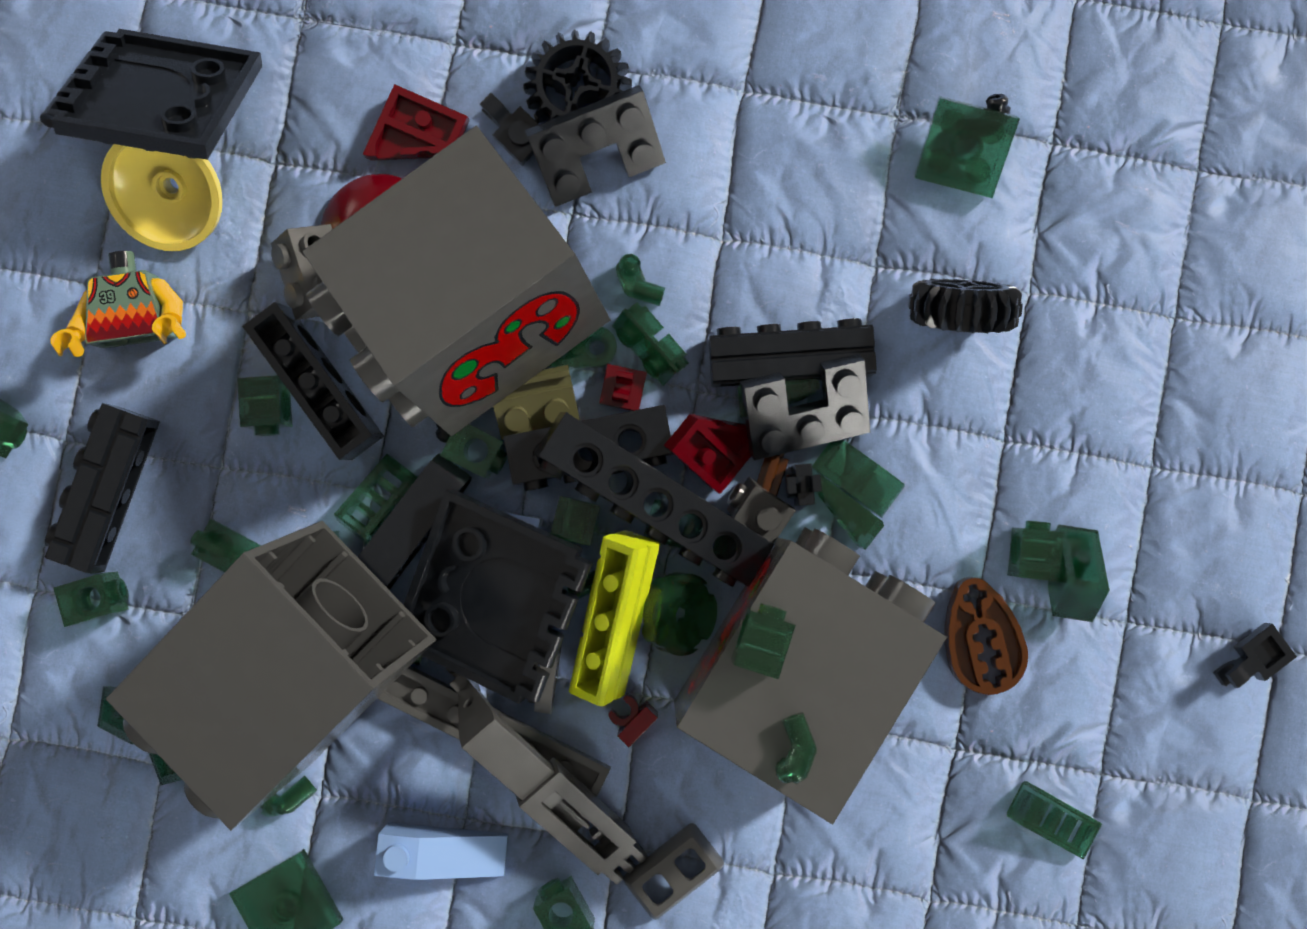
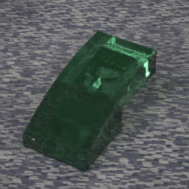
M843 439L829 442L812 465L815 472L838 486L849 497L880 518L884 516L905 487V484Z

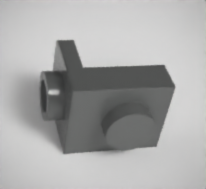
M748 477L744 484H737L727 501L729 504L727 510L732 518L773 544L796 512L791 505L759 486L751 477Z

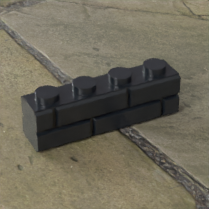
M859 318L838 320L837 327L822 328L820 321L797 323V330L781 331V324H765L757 326V333L742 334L741 327L718 328L717 335L709 336L708 340L712 387L741 386L740 381L779 372L785 378V383L821 380V362L860 354L865 360L866 377L873 376L877 371L874 350L873 325H862V320Z
M102 403L100 409H96L91 414L87 429L91 433L86 447H82L74 458L73 468L77 471L72 485L67 486L63 490L59 499V507L63 508L58 522L49 528L45 537V545L48 546L45 555L46 559L68 565L85 573L105 572L160 421L119 406Z

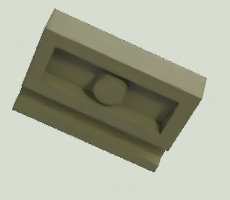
M568 365L542 370L493 406L501 440H504L503 436L551 427L560 412H567L580 420Z

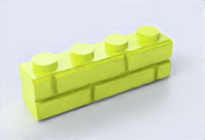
M627 530L603 536L599 552L601 558L597 561L582 628L583 636L580 637L569 686L570 694L602 707L613 702V700L625 696L660 547L658 541Z

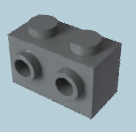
M331 224L286 229L271 243L272 261L275 267L279 269L284 284L285 301L292 308L295 320L320 317L305 294L320 284L322 280L302 251L332 230Z

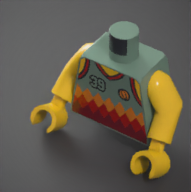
M111 252L108 254L111 275L89 278L87 290L84 291L66 329H61L54 333L50 343L58 356H62L65 349L69 347L74 357L83 355L84 348L81 342L84 340L88 345L103 349L161 341L165 345L168 339H183L186 337V332L181 326L183 301L165 280L160 279L159 276L146 270L136 271L134 252Z

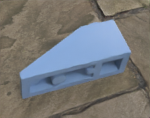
M388 822L378 834L374 876L410 880L504 876L508 833Z

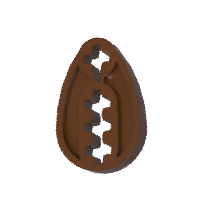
M966 577L959 580L949 600L944 625V632L947 637L945 640V650L949 668L962 685L977 693L987 695L1003 693L1020 681L1027 668L1028 649L1021 627L1002 596L986 581L975 577ZM970 585L974 589L982 591V596L976 599L978 614H976L972 602L964 601L963 595L969 593ZM981 624L983 628L991 630L992 633L991 636L986 637L988 648L996 650V655L990 658L991 665L1001 670V675L995 677L996 683L993 685L990 681L983 679L982 674H986L989 670L987 663L978 659V654L984 652L983 644L980 641L973 640V634L979 632L978 626Z

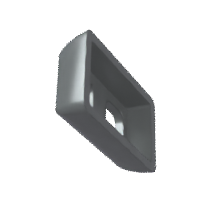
M690 823L651 853L643 863L637 864L634 871L630 874L626 873L623 881L652 919L657 920L723 868L724 861L697 825ZM687 849H694L705 863V868L691 879L686 878L675 864V859ZM656 874H661L673 889V893L660 904H655L642 888L643 884Z

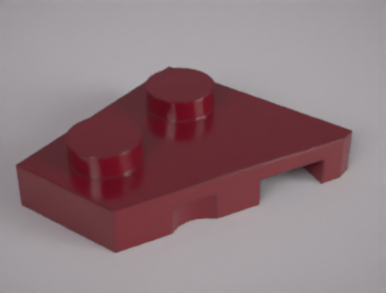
M394 84L363 155L371 161L432 158L465 133L470 120L468 116Z
M689 414L664 444L673 455L718 494L723 492L751 457L746 424Z

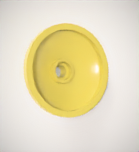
M113 144L104 158L101 169V188L104 200L116 222L137 241L158 250L181 251L198 245L216 228L222 213V190L217 174L208 160L193 159L158 151H146L140 148ZM170 178L176 181L178 189L172 186Z

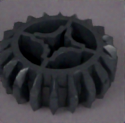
M574 29L571 33L572 40L565 41L564 36L558 32L556 35L557 45L554 47L551 43L544 40L542 48L545 55L533 52L531 59L535 66L526 67L525 75L531 81L523 84L525 94L531 95L526 100L528 109L536 110L534 114L535 121L542 123L580 109L588 103H595L632 88V80L625 77L629 73L628 63L619 62L621 51L618 48L609 51L610 43L606 37L596 45L595 34L592 31L586 35L585 40H580L579 32ZM575 60L574 64L569 68H557L565 62ZM591 62L597 64L606 72L611 81V86L603 85L600 79L591 76ZM583 74L584 86H580L578 91H575L573 98L571 86L576 87ZM546 86L553 87L556 93L565 96L566 107L564 111L558 109L549 101L545 93Z
M943 278L923 279L912 285V293L909 294L908 307L910 309V320L920 326L942 329L943 331L988 334L989 332H1009L1018 327L1019 317L1022 316L1023 303L1021 302L1022 293L1020 290L1010 285Z

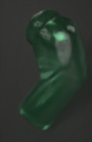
M623 255L616 265V275L624 293L631 298L660 306L666 287L646 281L640 267L641 261L636 255Z
M304 775L280 797L278 794H275L261 805L260 808L263 810L261 814L266 817L290 814L318 790Z

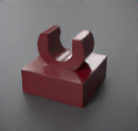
M607 364L599 404L629 411L639 410L647 372Z
M626 693L623 696V700L631 707L630 714L620 716L614 709H611L608 716L614 724L621 726L618 729L617 737L630 747L658 718V711L647 700L639 707L636 698Z

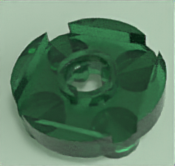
M673 572L663 578L658 577L652 580L643 611L644 625L642 627V635L647 642L653 643L660 651L677 656H686L697 651L698 649L694 647L702 639H709L717 619L714 594H709L707 587L704 585L708 583L700 576L684 572ZM680 607L685 610V615L677 621L676 613Z

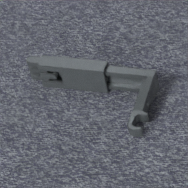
M447 669L455 677L450 685L458 693L459 740L462 749L515 794L519 807L593 872L597 875L600 873L605 874L617 885L624 879L621 872L617 869L618 866L630 874L636 869L635 864L629 858L631 855L640 863H643L648 858L643 848L636 843V839L628 824L554 757L547 761L505 723L481 693L478 683ZM589 822L594 825L589 829L591 837L594 840L598 839L600 841L595 846L578 832L583 826L588 829L590 827Z

